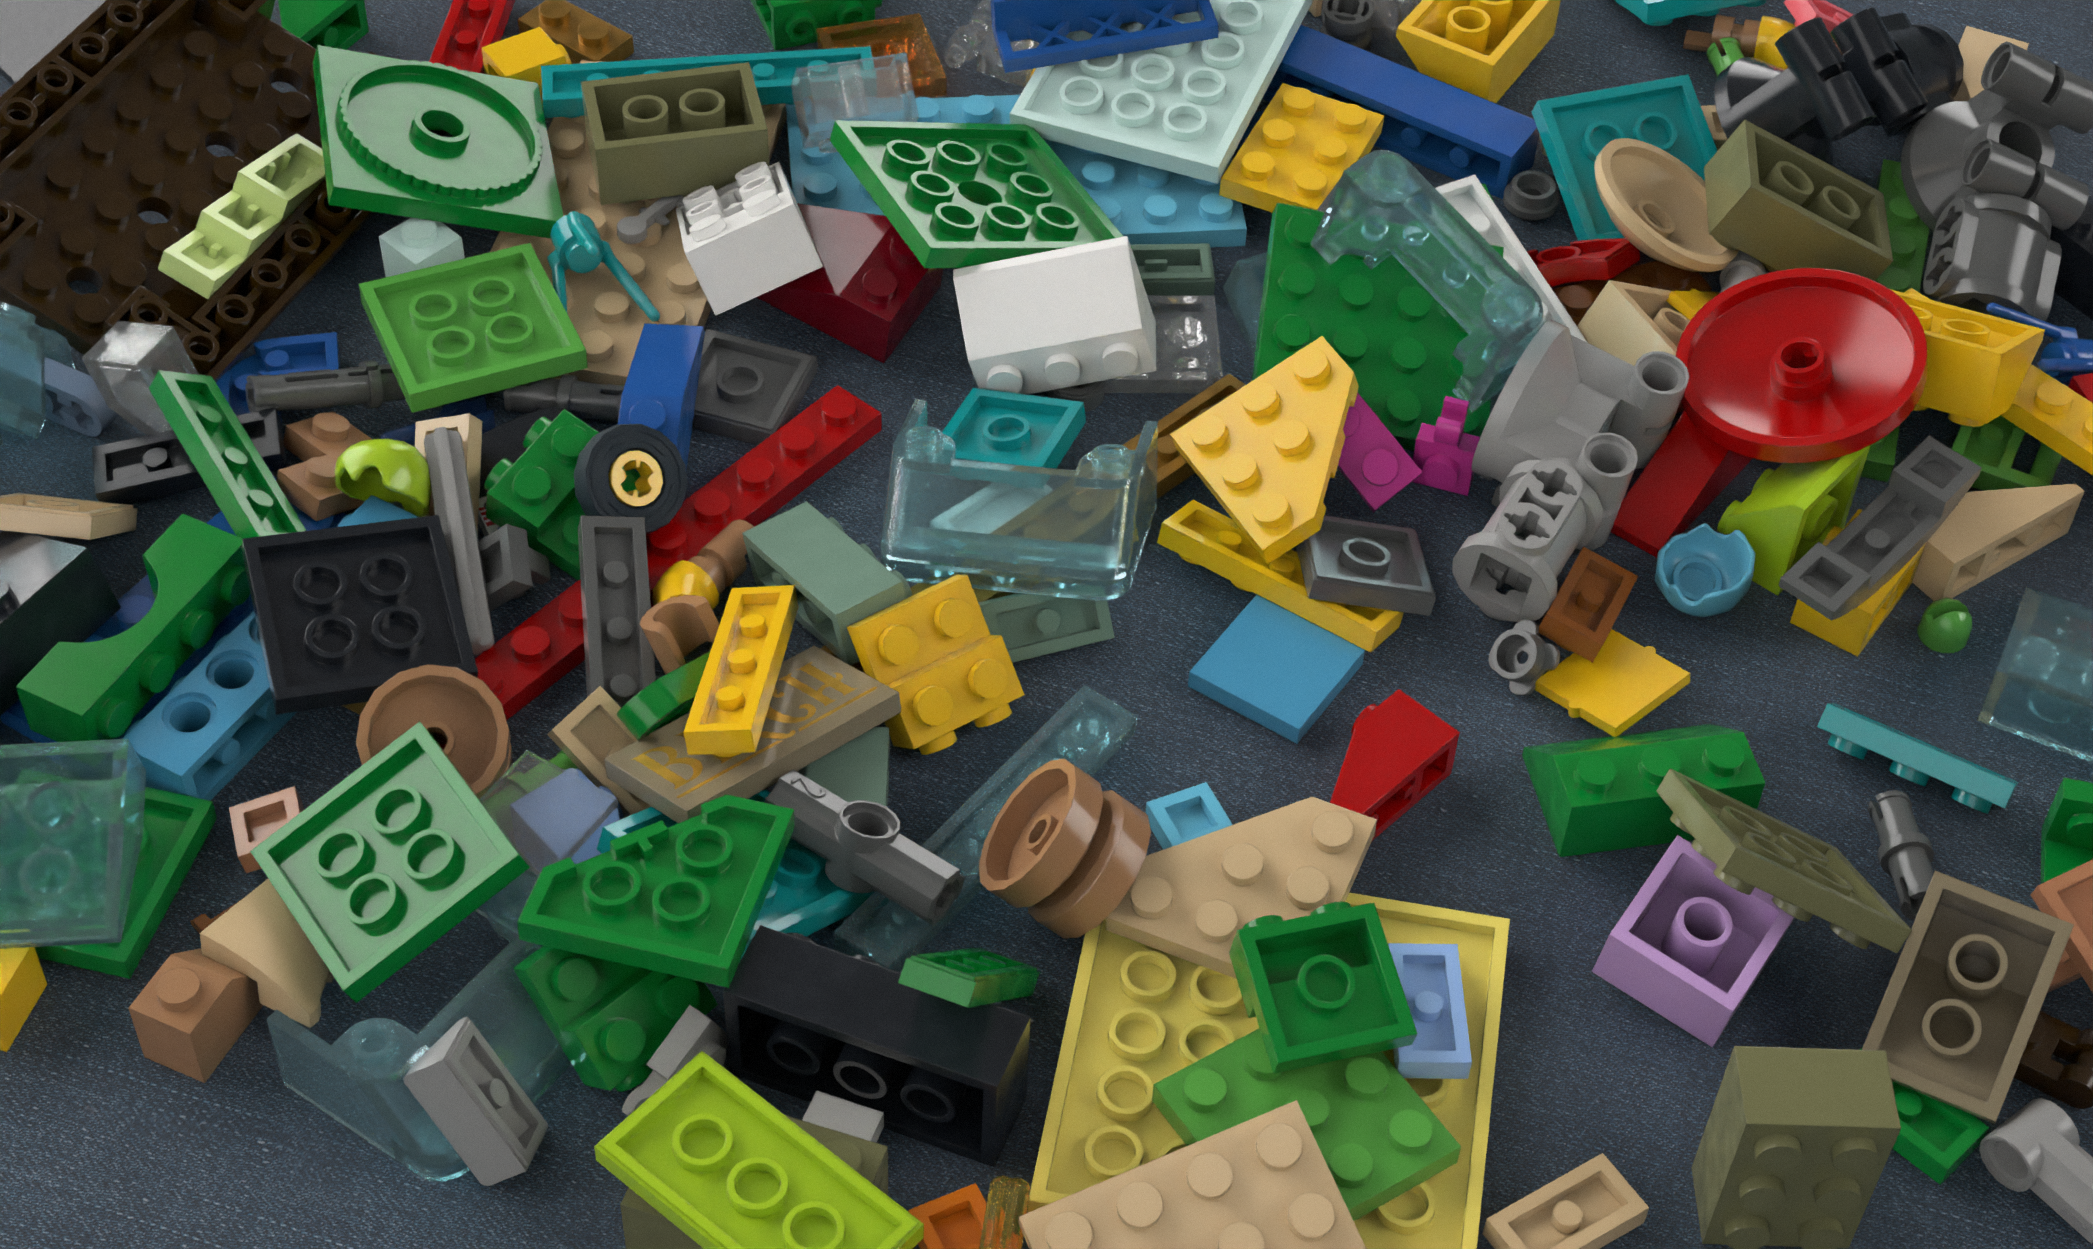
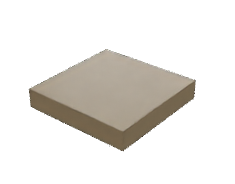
M14 493L0 496V530L92 540L136 530L137 508H133L134 505Z

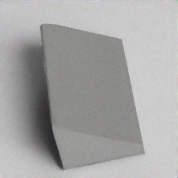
M468 1017L462 1018L411 1066L403 1080L477 1180L484 1186H490L527 1171L548 1129V1123L474 1023Z

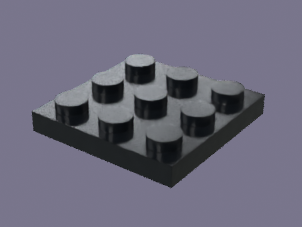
M439 515L242 539V555L276 715L368 702L373 692L397 673L427 664L457 667L477 678L478 670Z

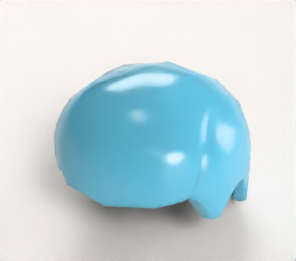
M1704 523L1688 533L1673 536L1658 551L1655 582L1667 601L1683 613L1698 617L1723 614L1730 611L1748 592L1754 572L1755 551L1745 534L1740 530H1734L1732 533L1725 535L1714 531L1707 523Z

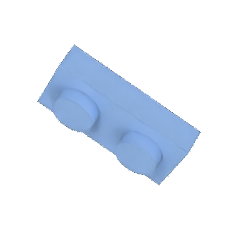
M1388 943L1418 1033L1412 1045L1393 1049L1395 1068L1403 1078L1468 1079L1472 1058L1458 944Z

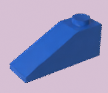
M644 323L622 392L617 425L642 424L661 431L677 447L687 470L705 335L704 326Z

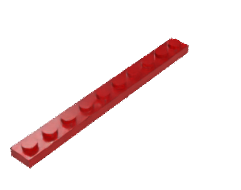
M837 385L684 500L682 507L667 525L646 535L651 608L654 606L652 602L653 589L662 575L673 564L682 560L688 561L692 557L697 556L698 552L734 520H744L754 527L761 524L882 430V413ZM578 580L496 642L492 648L475 658L478 670L477 678L484 681L502 703L506 721L585 660L581 581ZM438 743L442 749L446 747V744Z

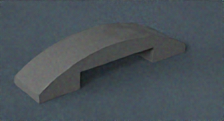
M1928 436L1893 469L1888 487L1827 546L1820 542L1815 544L1780 578L1779 587L1831 621L1849 613L1875 594L1923 547L1978 478L1982 467Z

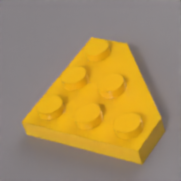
M1323 336L1170 434L1176 449L1268 564L1321 530L1326 511L1324 505L1329 479L1335 478L1345 441L1343 431L1349 407H1354L1359 389L1353 370Z

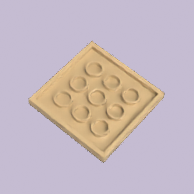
M1297 1100L1019 1216V1226L1029 1249H1366Z

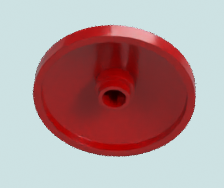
M1797 268L1774 271L1747 279L1726 289L1707 302L1694 315L1682 333L1676 351V357L1685 364L1689 373V380L1681 403L1694 425L1708 438L1735 453L1778 463H1808L1829 460L1851 454L1876 443L1896 429L1913 411L1923 393L1928 371L1927 341L1924 329L1912 308L1896 293L1878 282L1854 273L1825 268Z

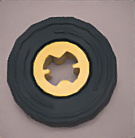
M642 424L615 425L593 436L579 453L574 470L575 495L586 516L645 517V531L647 535L667 525L682 507L687 490L685 463L677 447L661 431ZM635 468L641 476L635 482L637 490L626 492L621 485L627 477L625 471Z

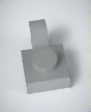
M689 1005L646 1064L653 1071L641 1086L634 1089L628 1095L622 1112L629 1116L701 1051L723 1066L727 1055L726 1032L710 1018Z

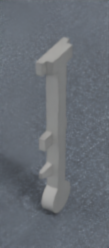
M682 195L661 197L648 208L642 207L639 209L640 214L638 216H629L621 219L617 223V236L619 240L627 244L640 243L646 239L647 229L654 223L667 226L670 224V221L665 215L676 206L684 205V197Z

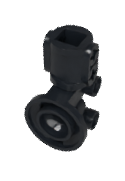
M1868 8L1849 17L1830 33L1819 17L1806 21L1785 33L1775 42V45L1785 61L1787 69H1782L1757 58L1745 57L1738 59L1718 75L1715 83L1714 99L1717 114L1727 138L1733 134L1744 120H1747L1833 166L1832 142L1840 140L1864 126H1882L1888 137L1908 133L1919 119L1933 109L1949 102H1955L1954 97L1957 95L1963 81L1964 61L1958 44L1946 31L1932 24H1911L1905 13L1880 17L1875 8Z

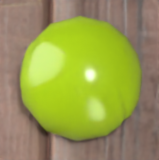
M394 439L365 440L351 445L337 458L335 484L339 490L349 497L366 501L371 495H374L388 503H401L405 511L418 517H424L429 514L431 484L428 462L414 446Z

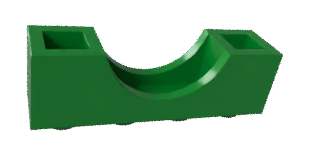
M182 513L143 554L155 599L149 612L128 630L107 639L83 643L59 641L16 686L30 730L94 759L98 757L113 739L123 735L130 726L133 717L156 693L163 691L168 686L179 667L196 649L202 648L210 640L214 629L236 606L243 604L251 593L242 555V538Z

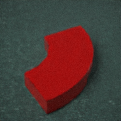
M1622 238L1570 242V246L1553 247L1539 253L1537 249L1527 251L1550 287L1584 280H1610L1640 260L1639 250L1627 239Z

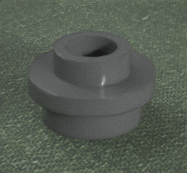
M1528 170L1516 174L1505 187L1503 203L1507 210L1518 218L1526 221H1536L1548 218L1556 212L1559 194L1556 190V184L1550 176L1539 171Z

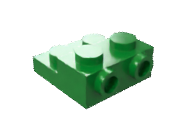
M563 409L553 421L543 416L532 425L523 441V447L527 450L515 463L504 458L492 469L484 484V489L488 491L486 518L499 527L509 524L525 529L528 547L547 556L550 562L576 580H580L578 525L580 517L586 515L575 495L574 470L579 453L591 438L599 432L566 409ZM634 469L625 471L627 477L621 483L623 490L626 492L637 490L635 482L641 477L640 474Z
M1333 902L1315 909L1309 916L1283 921L1281 916L1268 915L1256 918L1245 924L1242 929L1237 930L1229 955L1248 1018H1257L1273 1074L1413 1044L1418 1033L1375 903L1351 907L1348 902Z
M547 946L540 947L513 968L583 1084L609 1091L614 1087L618 1092L627 1091L641 1084L649 1077L653 1069L646 1064L689 1005L704 1015L718 1005L705 982Z

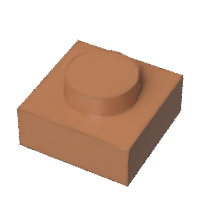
M295 786L229 807L237 857L246 874L262 869L250 851L304 810L303 802Z

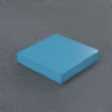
M1256 595L1189 671L1188 687L1298 744L1363 665L1365 650Z

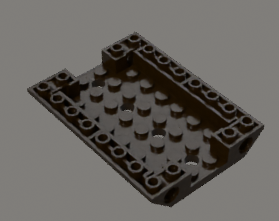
M106 0L0 96V301L147 396H152L148 388L159 370L212 376L214 381L217 382L375 213L329 205L325 178L209 300L158 270L164 250L195 230L201 211L232 190L238 171L296 133L322 148L313 71L316 49L271 20L275 0ZM285 82L292 85L298 92L289 91L282 93L273 88L271 84ZM428 129L432 133L443 137L449 134L444 130ZM212 145L224 146L230 149L234 156L217 157L206 148ZM145 211H154L162 214L168 222L149 224L142 220L138 214ZM76 280H84L94 284L99 291L82 295L71 290L68 284Z

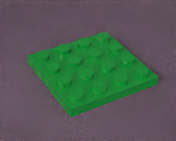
M1277 203L1271 219L1252 381L1323 336L1353 370L1359 385V395L1403 449L1415 450L1416 439L1422 423L1436 426L1438 417H1441L1445 396L1469 401L1463 433L1481 437L1490 415L1504 247Z

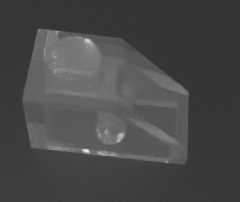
M118 321L81 358L107 406L146 435L173 430L148 389L158 371L198 375L173 326Z

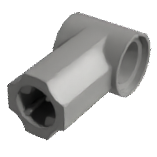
M2043 1098L2033 1099L1981 1140L1980 1153L1988 1171L1998 1182L2017 1192L2027 1191L2030 1188L2092 1244L2093 1157L2079 1146L2078 1130L2072 1119L2062 1108L2052 1101Z

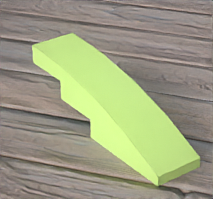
M296 133L238 171L232 190L201 211L195 230L164 250L158 270L209 300L326 178L322 148Z

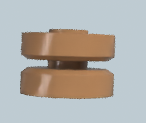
M427 664L397 673L373 692L360 714L356 746L362 765L420 721L432 734L437 743L446 744L443 751L484 805L502 793V786L509 780L513 754L510 732L502 703L484 681L457 667Z
M1065 758L1049 761L1032 772L1016 788L996 816L984 841L979 861L980 883L991 893L1013 907H1027L1028 913L1037 922L1062 938L1081 937L1099 926L1119 905L1134 883L1147 854L1151 834L1148 815L1113 790L1102 791L1101 783Z

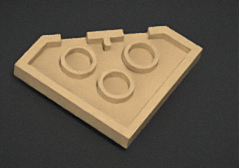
M1310 797L1147 855L1134 883L1119 905L1106 917V930L1237 979L1229 955L1237 930L1242 929L1245 924L1259 917L1278 915L1284 921L1309 916L1315 909L1329 903L1345 902L1375 835L1377 819L1315 797Z

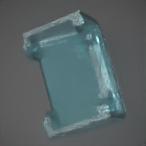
M1375 150L1366 154L1344 170L1311 241V245L1330 265L1339 259L1341 255L1355 254L1365 257L1363 262L1372 270L1390 255H1393L1467 331L1469 335L1458 343L1452 353L1460 362H1463L1464 367L1463 374L1452 392L1459 399L1469 401V410L1473 413L1504 388L1523 352L1539 329L1546 323L1540 297L1424 176L1400 154L1389 150Z

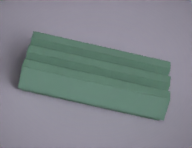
M1210 244L1131 245L1148 298L1214 296L1215 276Z

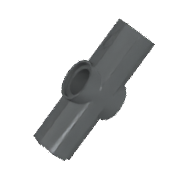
M794 769L780 777L772 792L765 798L764 803L794 809V830L790 839L825 859V873L828 879L844 890L855 893L877 891L931 925H935L947 915L950 907L961 893L965 876L960 874V869L900 834V821L897 815L886 806L866 800L848 803Z

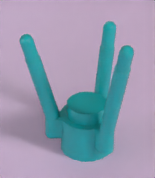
M572 211L556 221L550 234L555 250L548 255L547 261L552 270L553 288L566 312L565 271L570 269L577 273H587L597 268L600 262L605 263L651 321L656 322L660 319L658 310L615 257L609 243L601 239L594 222L589 216Z

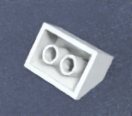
M1128 236L953 269V280L967 359L979 389L1027 395L1156 371V322Z

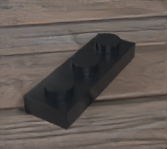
M276 408L237 415L238 420L270 472L286 468L282 422ZM173 430L92 447L95 495L100 502L129 504L206 487V484L190 461L188 454Z

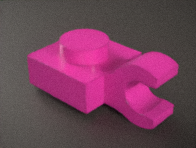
M1445 396L1441 417H1438L1436 426L1426 423L1421 424L1416 439L1413 461L1423 473L1413 481L1414 483L1468 496L1474 477V472H1472L1473 457L1480 440L1478 436L1463 433L1469 401Z

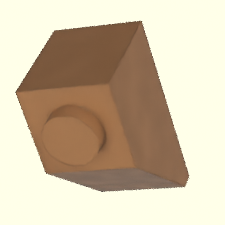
M199 948L171 954L128 1009L145 1058L205 1083L263 1005L259 1003L257 981L202 955V950Z

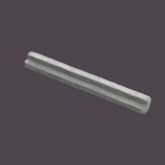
M439 427L435 428L434 433L426 435L424 438L434 512L440 518L473 654L478 656L483 651L493 647L494 635L462 437L458 431Z

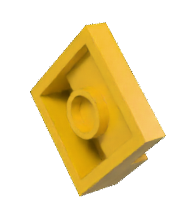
M955 575L846 627L864 673L899 692L901 712L884 722L886 727H889L890 738L896 747L914 750L919 748L922 755L941 751L957 741L955 729L971 721H974L976 727H985L1000 722L1012 714L1009 703L1025 695L1002 635L990 634L968 575Z

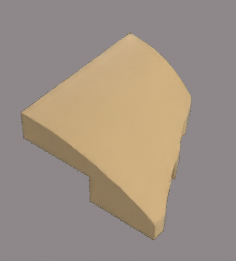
M267 879L200 932L202 955L257 981L260 1004L311 1028L319 1021L321 1016L320 999L326 982H333L334 976L270 880Z

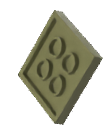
M1669 769L1656 790L1673 811L1670 820L1677 827L1695 838L1691 844L1693 849L1717 865L1713 872L1714 875L1731 888L1747 895H1751L1755 887L1773 895V903L1789 915L1804 922H1809L1813 915L1831 922L1829 927L1834 933L1862 949H1867L1869 944L1873 942L1898 953L1911 933L1912 929L1836 847L1673 769Z

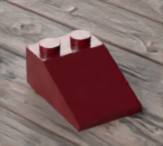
M797 203L817 248L823 267L756 298L885 363L940 288L944 268H924L886 216Z

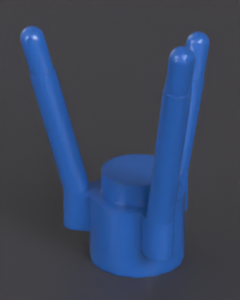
M1993 302L1987 305L1986 310L1988 313L2003 319L2045 329L2044 335L2053 338V342L2043 349L2041 359L2038 362V368L2049 376L2068 386L2072 376L2093 373V340L2078 339L2077 330L2074 327L2057 326Z

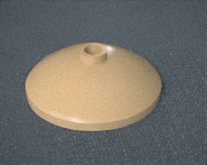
M1620 138L1612 140L1599 152L1594 165L1599 196L1616 228L1639 251L1657 261L1692 272H1715L1722 270L1736 257L1739 252L1738 249H1727L1720 245L1713 236L1709 235L1705 181L1690 167L1668 152L1636 139Z

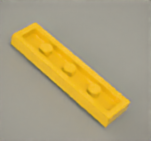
M1195 500L1187 503L1161 524L1157 543L1178 553L1186 562L1201 565L1230 580L1237 588L1253 592L1370 653L1400 627L1404 612L1309 599L1296 551L1291 549L1268 564L1233 519Z
M795 585L731 589L683 732L688 755L713 754L718 757H732L741 753L756 752L799 608Z

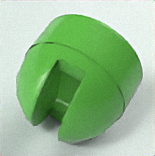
M1947 597L1935 600L1922 614L1917 628L1918 637L1924 645L1940 653L1958 652L1966 646L1971 634L1972 616L1969 614L1968 608L1959 600Z

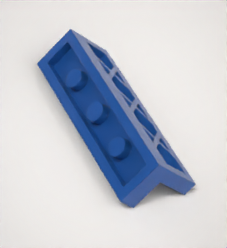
M990 0L992 31L1005 73L1218 38L1219 25L1209 0ZM1198 11L1201 21L1182 24L1172 18L1178 14ZM1138 22L1146 26L1144 30L1127 32L1119 28L1122 24ZM1081 30L1093 34L1090 39L1074 41L1066 37L1069 32ZM1031 39L1040 43L1036 48L1013 52L1010 42Z

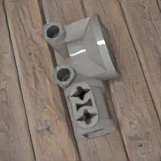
M1552 319L1548 320L1539 329L1523 352L1502 389L1484 427L1473 457L1472 472L1487 480L1496 479L1502 482L1499 495L1500 504L1482 532L1468 536L1453 558L1452 573L1459 588L1483 613L1500 621L1519 622L1521 620L1534 621L1540 619L1557 596L1556 578L1575 549L1581 550L1583 546L1593 550L1601 547L1608 540L1634 470L1645 468L1667 437L1672 420L1681 402L1689 380V373L1687 367L1680 359L1666 352L1652 351L1643 354L1636 361L1635 366L1572 336L1568 327ZM1504 583L1514 588V590L1508 591L1506 595L1496 591Z

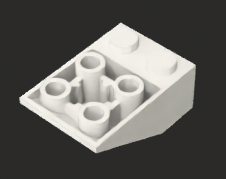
M766 162L752 164L735 175V182L718 190H715L712 185L697 189L684 197V205L676 208L685 255L715 316L823 267L817 248L779 162L767 166Z

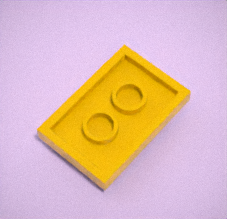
M1282 83L1221 177L1219 195L1273 213L1277 203L1333 213L1382 133L1384 115L1363 109L1355 104H1347L1313 93L1305 88Z

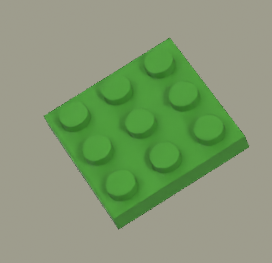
M530 243L359 284L361 303L412 413L588 368L586 349Z
M1259 1028L1153 1084V1103L1187 1146L1297 1100L1353 1221L1456 1164L1461 1150L1460 1144L1382 1051L1273 1074Z

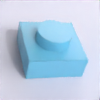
M1207 782L1146 802L1145 813L1148 815L1150 828L1163 850L1233 825Z

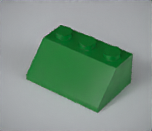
M1712 724L1625 734L1617 737L1609 736L1524 747L1522 753L1559 857L1672 843L1677 835L1687 841L1694 840L1695 838L1677 827L1670 820L1673 811L1656 792L1669 769H1673L1755 809L1758 808L1765 786L1764 778L1744 732Z

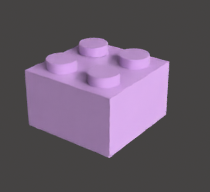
M1677 835L1609 934L1592 972L1713 1048L1775 952L1795 917L1776 906L1772 901L1773 895L1755 887L1751 895H1747L1722 882L1713 873L1717 865L1694 850L1690 842Z

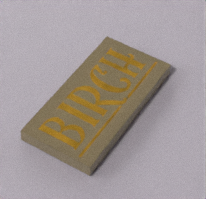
M812 646L782 662L756 752L741 753L732 757H718L713 754L688 755L683 732L690 714L689 712L604 758L607 778L675 822L680 823L700 815L701 804L726 794L749 799L777 783L779 778L793 769L798 771L896 716L901 712L899 692L822 649Z

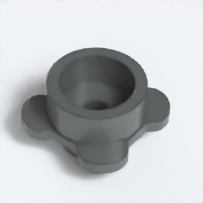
M1521 620L1514 625L1513 629L1503 632L1494 642L1488 658L1490 667L1500 676L1507 678L1510 681L1509 688L1511 692L1519 696L1531 694L1535 689L1536 681L1546 670H1554L1560 661L1559 649L1552 644H1546L1538 635V625L1530 620ZM1524 652H1527L1528 660L1522 664L1520 658Z

